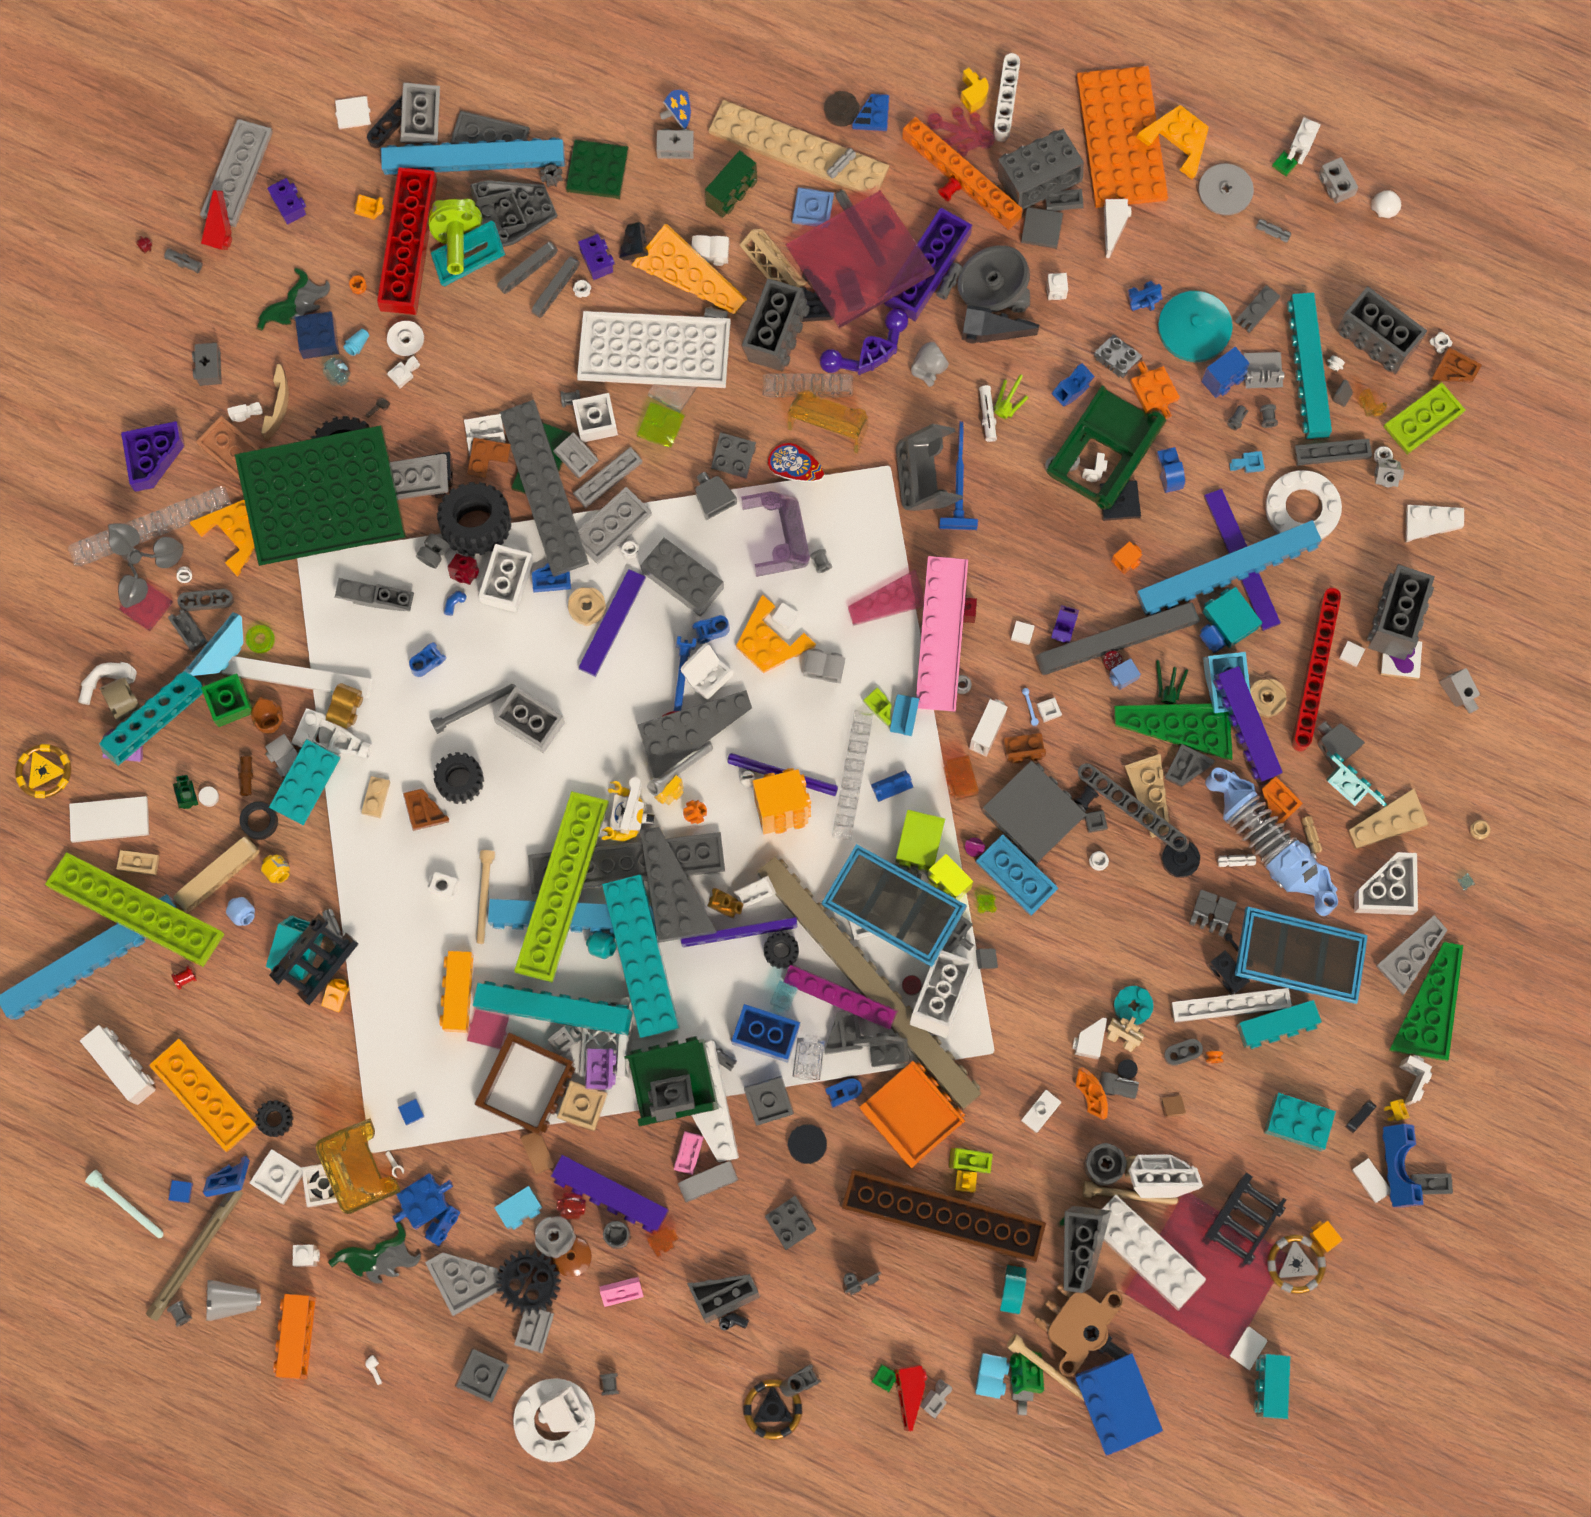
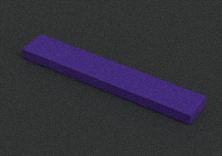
M628 569L578 667L579 670L594 677L597 676L646 580L645 576Z
M797 918L718 930L714 934L681 939V944L684 948L796 929L798 927Z

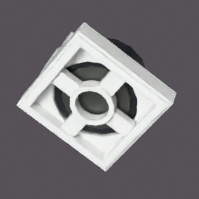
M341 1160L301 1167L308 1208L347 1200L346 1190L348 1189V1184L345 1181L347 1177L345 1172H343Z

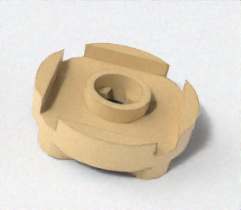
M582 587L575 590L569 597L568 610L575 622L584 626H590L597 623L604 616L606 611L605 599L597 589ZM590 602L591 609L583 610V603L588 604Z
M1274 679L1259 680L1250 689L1260 716L1265 718L1276 716L1286 705L1285 688ZM1265 694L1267 696L1270 694L1272 701L1265 702L1262 695Z

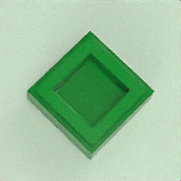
M1283 151L1272 167L1287 177L1296 167L1298 161L1294 158L1288 159L1289 154Z
M881 1364L872 1383L889 1393L896 1381L895 1372Z

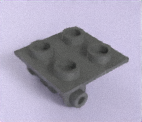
M1113 334L1095 351L1094 357L1096 361L1105 365V368L1111 365L1109 371L1113 370V373L1119 378H1124L1128 373L1127 371L1142 358V355Z
M720 432L711 469L747 478L752 456L756 450V442Z
M796 1195L765 1216L785 1250H788L817 1230Z
M881 1271L860 1283L853 1273H847L843 1280L847 1288L845 1295L850 1293L852 1296L862 1289L861 1286L866 1283L868 1286L879 1281L878 1276L881 1275Z

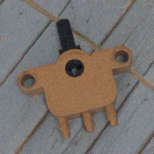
M1059 1283L1057 1289L1068 1297L1065 1304L1061 1308L1050 1300H1047L1045 1303L1050 1310L1057 1314L1051 1324L1038 1316L1034 1319V1322L1047 1332L1051 1343L1065 1352L1058 1363V1371L1065 1377L1072 1376L1077 1372L1088 1356L1089 1351L1097 1350L1101 1354L1106 1352L1114 1359L1128 1355V1353L1111 1342L1113 1338L1108 1335L1106 1327L1123 1304V1297L1117 1291L1107 1293L1099 1303L1086 1293L1064 1291V1285ZM1110 1295H1115L1118 1298L1116 1306L1109 1304L1108 1298ZM1093 1329L1095 1337L1088 1339L1086 1330ZM1066 1361L1070 1362L1073 1366L1070 1373H1065L1062 1369V1365Z

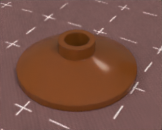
M576 1237L571 1249L559 1258L552 1257V1263L557 1265L555 1269L560 1274L567 1277H576L583 1274L589 1268L592 1253L589 1245L583 1239ZM571 1252L575 1254V1258L573 1260H569L567 1258L568 1254Z

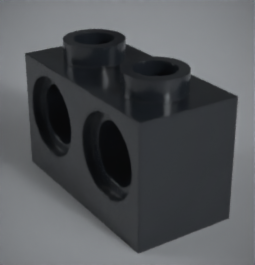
M1226 950L1207 965L1230 995H1234L1250 982L1248 978L1235 976L1236 962Z

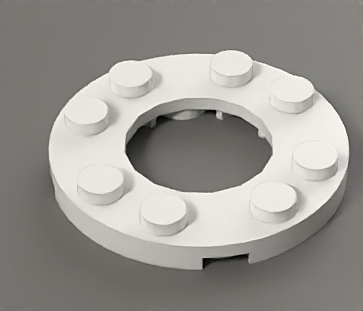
M1299 470L1283 475L1273 484L1266 498V515L1272 528L1280 534L1304 524L1294 521L1286 511V500L1292 492L1306 489L1316 494L1322 503L1321 515L1313 522L1321 540L1327 537L1339 522L1342 511L1340 495L1335 486L1324 476L1312 471Z
M546 1379L532 1385L519 1399L514 1412V1430L521 1446L533 1457L547 1462L565 1461L580 1453L589 1443L595 1427L594 1407L587 1394L578 1385L564 1379ZM571 1386L588 1421L577 1431H571L561 1440L551 1441L544 1439L535 1428L534 1418L537 1409L549 1398Z

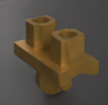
M713 888L707 907L729 918H734L735 914H741L744 904L738 901L737 898L717 888Z

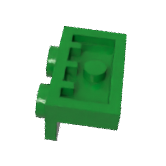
M1032 1351L1042 1359V1353ZM1020 1352L1012 1354L1010 1366L1013 1393L1018 1394L1023 1390L1038 1394L1044 1392L1043 1370Z

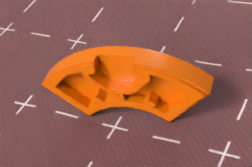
M1083 1067L1079 1068L1075 1087L1081 1090L1086 1098L1087 1112L1101 1119H1106L1108 1104L1103 1087L1090 1071Z

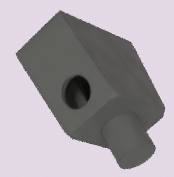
M703 472L696 477L700 485L695 488V493L706 521L737 504V497L719 476L710 479L707 473Z
M1326 721L1317 727L1324 736L1318 742V746L1333 769H1336L1339 765L1326 754L1328 751L1332 754L1336 752L1345 761L1365 743L1341 723L1334 729Z

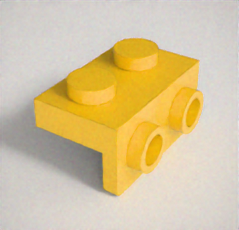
M676 775L664 788V791L654 796V798L661 804L665 802L668 806L674 799L677 801L684 793L682 791L684 789L682 779Z

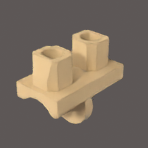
M1133 1016L1130 1021L1125 1018L1119 1021L1113 1017L1108 1027L1109 1031L1106 1038L1116 1042L1118 1037L1121 1036L1126 1039L1123 1047L1132 1052L1136 1046L1139 1047L1144 1034L1138 1032L1140 1027L1134 1024L1136 1018Z

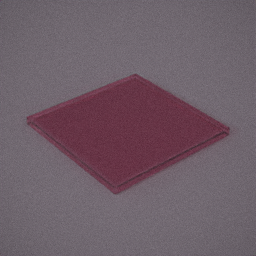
M881 190L786 244L788 251L838 328L845 326L935 274L934 269Z
M1186 1193L1182 1195L1159 1235L1206 1278L1205 1283L1179 1311L1138 1273L1135 1274L1124 1294L1229 1360L1232 1351L1246 1328L1250 1325L1274 1283L1268 1272L1267 1265L1268 1255L1273 1245L1262 1239L1253 1253L1256 1257L1250 1266L1246 1264L1242 1269L1238 1266L1242 1258L1217 1241H1212L1209 1245L1201 1241L1219 1211L1191 1193ZM1222 1225L1219 1229L1222 1232L1221 1235L1247 1252L1251 1247V1241L1229 1226ZM1279 1250L1275 1257L1278 1275L1287 1256V1253Z

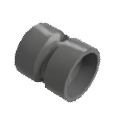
M430 533L424 541L425 547L419 549L416 558L427 566L436 569L442 560L441 556L446 554L450 545L444 539Z
M613 1221L607 1224L603 1231V1238L611 1248L622 1249L630 1242V1231L622 1222Z

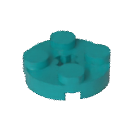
M1139 986L1125 987L1114 1000L1116 1016L1120 1020L1125 1018L1128 1021L1133 1016L1136 1018L1135 1025L1143 1024L1150 1018L1153 1012L1154 1004L1152 997L1146 989ZM1132 1001L1139 1004L1136 1011H1132V1008L1128 1007V1004H1131Z

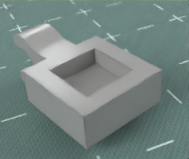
M941 1379L935 1385L936 1391L934 1392L931 1389L920 1404V1407L933 1418H936L947 1402L944 1399L952 1391V1387Z
M1023 1390L1018 1394L1013 1393L1012 1400H1018L1017 1415H1027V1401L1033 1402V1392Z

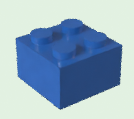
M1234 347L1206 368L1201 382L1215 398L1219 395L1224 396L1230 391L1231 386L1234 384L1239 385L1245 379L1244 376L1248 372L1247 369L1250 363Z

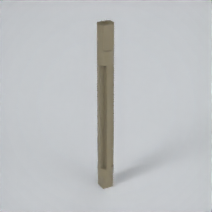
M239 1190L225 1195L146 1312L149 1318L156 1322L158 1321L173 1296L243 1195V1192Z

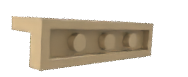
M763 229L752 230L740 244L741 248L767 279L777 280L778 282L786 280L789 285L799 288L807 283ZM751 239L755 243V251H751L747 246ZM760 253L766 256V264L760 262ZM771 267L777 269V278L771 275Z

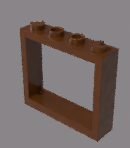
M508 1033L474 1105L541 1136L542 1132L546 1133L549 1128L550 1122L548 1120L550 1115H554L558 1109L559 1104H557L559 1096L563 1097L566 1092L567 1086L565 1084L568 1078L571 1079L576 1070L575 1064L569 1059L512 1033ZM515 1044L566 1066L537 1127L487 1104Z

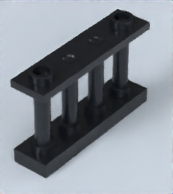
M320 914L311 920L307 929L282 960L274 966L269 975L278 985L284 979L300 991L297 995L308 1005L314 1001L359 944L348 933L340 937L326 926L329 922ZM320 933L336 943V946L330 953L314 943ZM308 948L324 959L318 968L301 958ZM295 964L312 974L305 984L289 974Z
M1247 1172L1240 1178L1201 1240L1206 1245H1209L1212 1241H1217L1242 1258L1238 1266L1241 1269L1246 1264L1250 1266L1256 1257L1253 1253L1276 1216L1280 1217L1286 1209L1283 1206L1286 1202L1285 1198H1282L1276 1204L1254 1189L1252 1184L1249 1183L1253 1176ZM1242 1193H1248L1273 1211L1268 1220L1242 1203V1200L1239 1199ZM1232 1209H1238L1260 1224L1262 1229L1256 1236L1231 1219L1232 1216L1229 1214ZM1227 1225L1251 1241L1252 1245L1247 1252L1221 1235L1222 1232L1219 1231L1221 1226Z

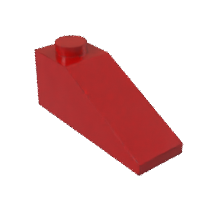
M213 190L201 244L221 250H228L232 243V231L223 191Z
M922 1365L894 1369L904 1431L908 1432L913 1431L925 1389V1381H927V1374L925 1369H922Z

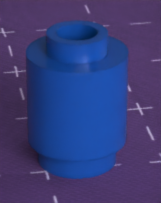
M1208 624L1200 630L1202 632L1199 635L1213 653L1226 646L1225 638L1215 625L1211 626Z

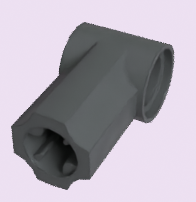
M1101 1072L1099 1082L1103 1087L1105 1095H1119L1136 1099L1139 1082L1119 1078L1118 1075L1113 1073Z

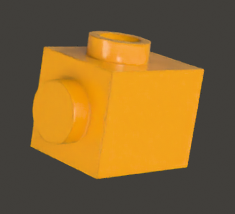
M1319 1221L1311 1227L1313 1231L1309 1235L1319 1245L1323 1253L1329 1252L1343 1241L1328 1221L1323 1223Z

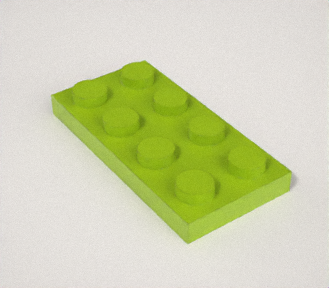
M1441 382L1383 427L1408 455L1466 410Z

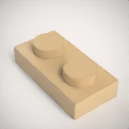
M371 776L361 811L362 815L381 819L391 783L390 780Z
M120 850L116 869L119 871L156 875L160 856Z

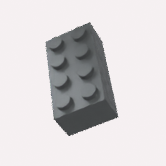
M665 537L640 565L641 572L700 617L724 589V582Z

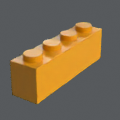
M448 951V956L444 957V968H447L446 976H443L442 986L445 987V995L441 996V1007H444L443 1015H440L439 1024L445 1032L468 1033L474 960L472 952Z

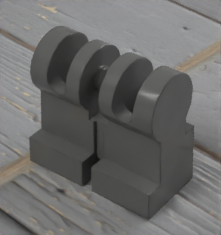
M1200 890L1189 925L1194 926L1199 917L1201 918L1199 928L1204 929L1209 921V914H1213V920L1209 923V932L1213 933L1216 924L1220 926L1218 935L1223 937L1237 902L1223 897H1219L1217 902H1215L1218 895Z

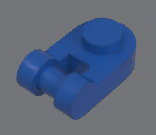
M852 1078L826 1088L825 1092L831 1098L830 1104L832 1108L859 1097L862 1092L861 1083L857 1079ZM842 1089L844 1096L839 1098L837 1091Z

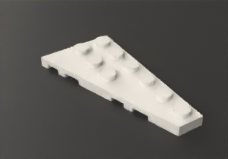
M710 1041L706 1042L705 1046L719 1109L695 1114L692 1117L717 1161L723 1162L737 1159L739 1155L715 1042Z

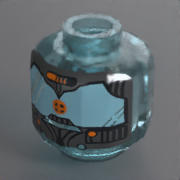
M331 358L323 365V375L331 385L343 386L349 381L348 378L351 372L342 359Z

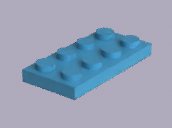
M1003 834L975 862L1030 916L1058 890V887Z

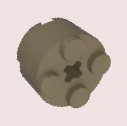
M125 677L99 688L117 722L131 716L134 711L140 709L138 701Z

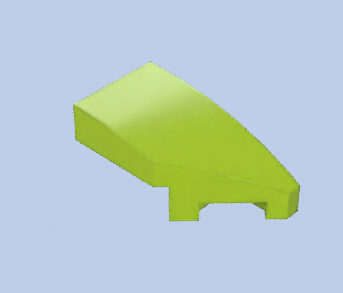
M877 687L862 701L884 724L889 726L891 724V704Z

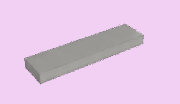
M631 447L577 489L573 495L586 509L642 464V459Z

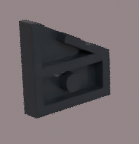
M636 222L627 225L621 246L620 259L626 261L648 256V250L644 246L647 243L644 224Z
M800 287L803 289L809 306L808 315L803 317L802 322L835 320L836 302L834 299L823 297L817 292L813 293L806 290L805 287Z

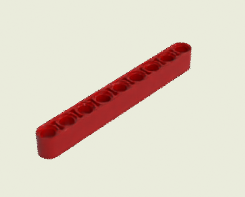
M1328 588L1325 591L1319 606L1292 738V746L1299 752L1305 751L1313 739L1341 601V593L1336 588ZM1327 596H1333L1335 601H1329ZM1323 613L1330 614L1332 619H1326ZM1320 631H1326L1328 637H1323ZM1316 649H1322L1324 651V655L1318 654ZM1312 666L1319 667L1321 672H1315ZM1309 684L1316 685L1317 690H1311ZM1305 702H1311L1314 708H1307ZM1301 720H1307L1310 726H1304ZM1299 737L1306 740L1305 745L1298 742Z

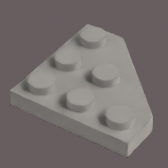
M441 1253L425 1262L452 1316L495 1294L497 1289L501 1288L495 1286L496 1281L500 1280L496 1278L497 1273H500L497 1268L446 1253Z

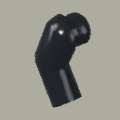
M730 1313L720 1319L719 1327L724 1331L735 1325L746 1329L749 1319L736 1313Z

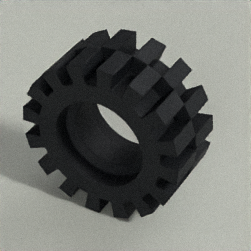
M779 932L767 938L764 944V956L772 967L786 969L796 962L799 955V947L793 936H790L789 933ZM779 943L786 944L789 948L788 955L783 958L777 957L774 954V947Z
M277 1100L267 1101L268 1103L266 1104L263 1103L262 1107L257 1110L258 1114L255 1115V1118H257V1121H255L256 1125H258L257 1128L263 1134L274 1138L283 1136L285 1132L288 1133L289 1127L293 1125L292 1120H294L293 1113L289 1107ZM273 1111L279 1112L282 1116V1120L277 1126H270L267 1122L268 1115Z

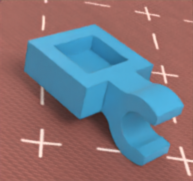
M1262 451L1243 453L1242 459H1232L1231 463H1229L1230 471L1244 468L1245 473L1264 471Z

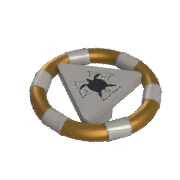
M1304 1235L1282 1237L1275 1242L1268 1255L1267 1265L1270 1277L1280 1289L1288 1293L1303 1294L1310 1292L1324 1278L1326 1271L1324 1253L1315 1241ZM1293 1242L1278 1275L1275 1257L1281 1248ZM1297 1242L1310 1247L1315 1252L1318 1261V1272ZM1316 1275L1313 1280L1304 1286H1292L1280 1279Z

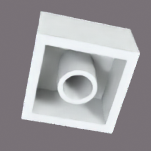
M609 393L572 401L582 442L618 435Z

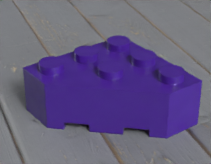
M177 421L121 432L129 484L133 490L137 492L154 488L184 448L182 429Z

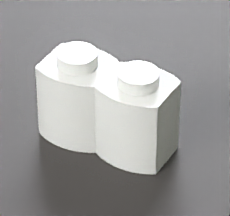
M692 236L691 247L708 263H713L716 266L728 263L729 237Z

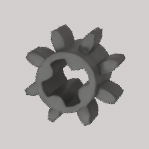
M546 164L545 169L540 170L541 175H543L541 181H546L547 187H557L558 182L563 181L561 176L563 174L562 169H557L556 164Z

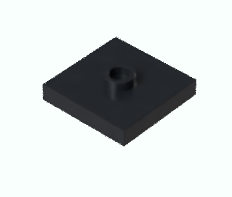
M1128 481L1110 509H1102L1103 521L1141 518L1137 481ZM1100 483V485H1099L1100 491H1101V489L1103 488V486H1104L1105 483Z

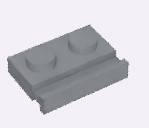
M574 432L553 451L578 479L599 461Z
M539 1309L538 1315L535 1314L534 1310H531V1314L528 1316L527 1312L524 1311L514 1345L543 1353L554 1313L544 1312Z

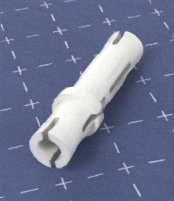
M981 386L979 391L983 414L982 426H984L985 441L992 442L997 440L995 428L997 421L994 418L991 387ZM988 417H989V419H990V427H991V428H989Z

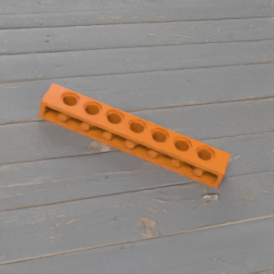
M914 117L903 128L902 139L947 178L953 177L958 180L962 186L961 190L1004 227L1010 230L1021 219L1023 208L917 117Z

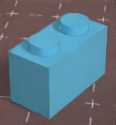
M528 1186L494 1208L506 1228L515 1230L523 1225L522 1221L526 1218L532 1219L539 1215V1210L543 1207L532 1189Z

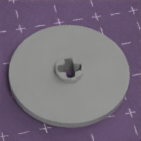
M1218 164L1209 168L1203 174L1199 183V196L1202 203L1210 211L1219 215H1234L1243 211L1253 197L1254 188L1250 176L1242 168L1233 164ZM1226 187L1229 189V192H1226L1223 188Z

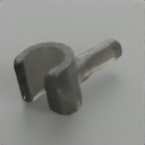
M379 398L374 408L366 414V417L370 418L380 408L386 411L390 403L384 398Z

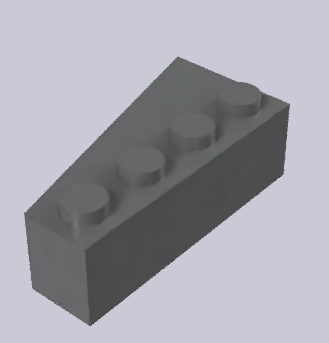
M1072 1206L1065 1211L1064 1291L1084 1293L1092 1286L1111 1210Z

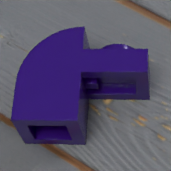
M1061 605L1051 638L1070 643L1079 610Z

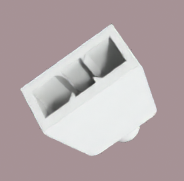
M571 1386L555 1394L540 1406L539 1420L541 1423H547L552 1432L577 1431L588 1421Z

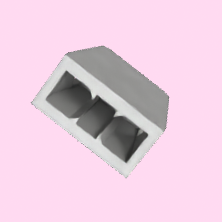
M1467 668L1454 672L1439 681L1456 707L1464 705L1469 714L1479 709L1474 698L1478 697L1480 693Z

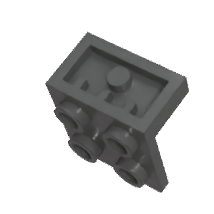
M878 1033L876 1034L877 1037L872 1038L869 1035L860 1036V1040L853 1041V1045L870 1047L872 1067L909 1062L907 1039L899 1038L898 1034Z

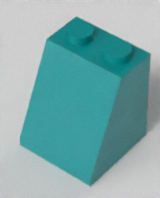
M291 915L278 924L267 960V968H270L272 971L274 966L282 960L307 929L310 922ZM320 933L314 943L320 946L324 935ZM308 948L301 958L313 965L317 954ZM295 964L289 974L298 980H303L308 976L309 972Z

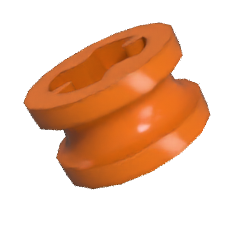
M357 275L350 279L349 285L353 293L359 295L366 291L367 284L362 276ZM356 282L360 283V288L356 287Z
M1206 1052L1208 1056L1206 1063L1224 1062L1221 1058L1224 1052Z

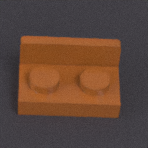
M1042 733L1009 737L1003 740L1007 762L1012 761L1013 764L1022 763L1025 759L1038 761L1046 755Z

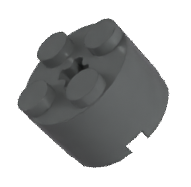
M1108 1143L1095 1146L1087 1154L1084 1161V1169L1088 1178L1093 1183L1103 1186L1111 1185L1123 1176L1127 1165L1122 1150ZM1103 1160L1110 1163L1107 1169L1101 1166Z

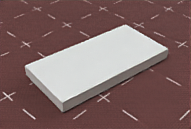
M146 796L69 804L72 843L149 835L148 798Z

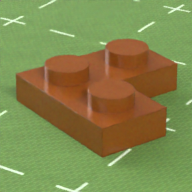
M474 438L467 475L486 478L489 460L508 463L511 444Z

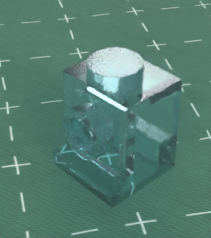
M779 981L770 1001V1004L773 1005L772 1009L780 1013H784V1010L789 1012L798 988ZM782 996L787 998V1001L784 1003L779 1000Z

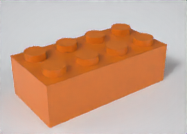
M285 1294L284 1298L281 1299L280 1310L283 1311L282 1319H279L278 1331L281 1332L280 1340L276 1341L275 1348L276 1352H278V1359L274 1361L273 1372L276 1373V1377L307 1379L316 1297Z

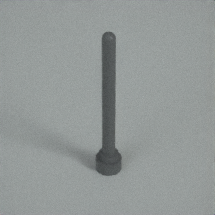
M510 684L443 719L442 717L439 719L436 717L430 720L436 733L443 732L446 725L511 693L516 685Z

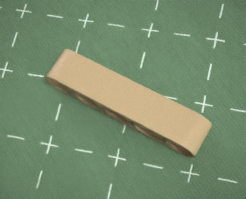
M247 836L243 837L174 895L173 899L185 913L192 911L259 854V849Z

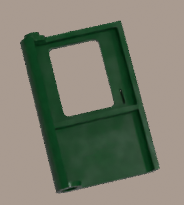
M1102 385L1047 468V474L1093 501L1099 508L1104 510L1110 509L1165 425L1166 418L1157 411H1151L1150 414L1145 413L1110 393ZM1090 439L1098 441L1122 456L1099 493H1094L1067 477L1071 467Z

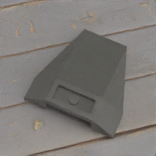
M489 180L470 185L472 200L482 214V225L490 221L495 222L503 247L514 245L558 216L545 185Z

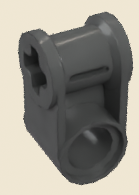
M813 1364L797 1371L781 1383L780 1389L783 1395L792 1397L821 1383V1380L817 1378L812 1369ZM790 1382L795 1385V1390L791 1388Z

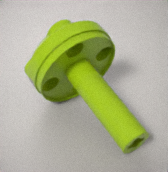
M471 199L438 200L433 203V208L429 213L430 232L436 240L447 244V271L454 275L461 274L464 270V235L482 226V214Z

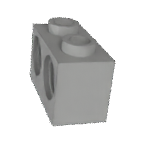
M1342 157L1322 165L1319 179L1322 184H1325L1328 196L1334 200L1335 204L1355 196L1358 186Z

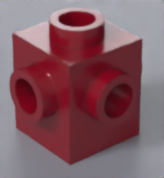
M456 553L447 566L450 579L456 580L459 583L470 585L479 575L477 561L470 556Z

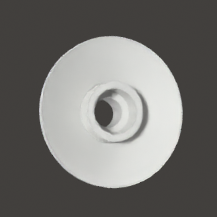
M401 321L390 328L387 334V343L389 348L397 355L409 356L421 349L424 343V334L416 323ZM405 339L410 340L408 343L403 342Z

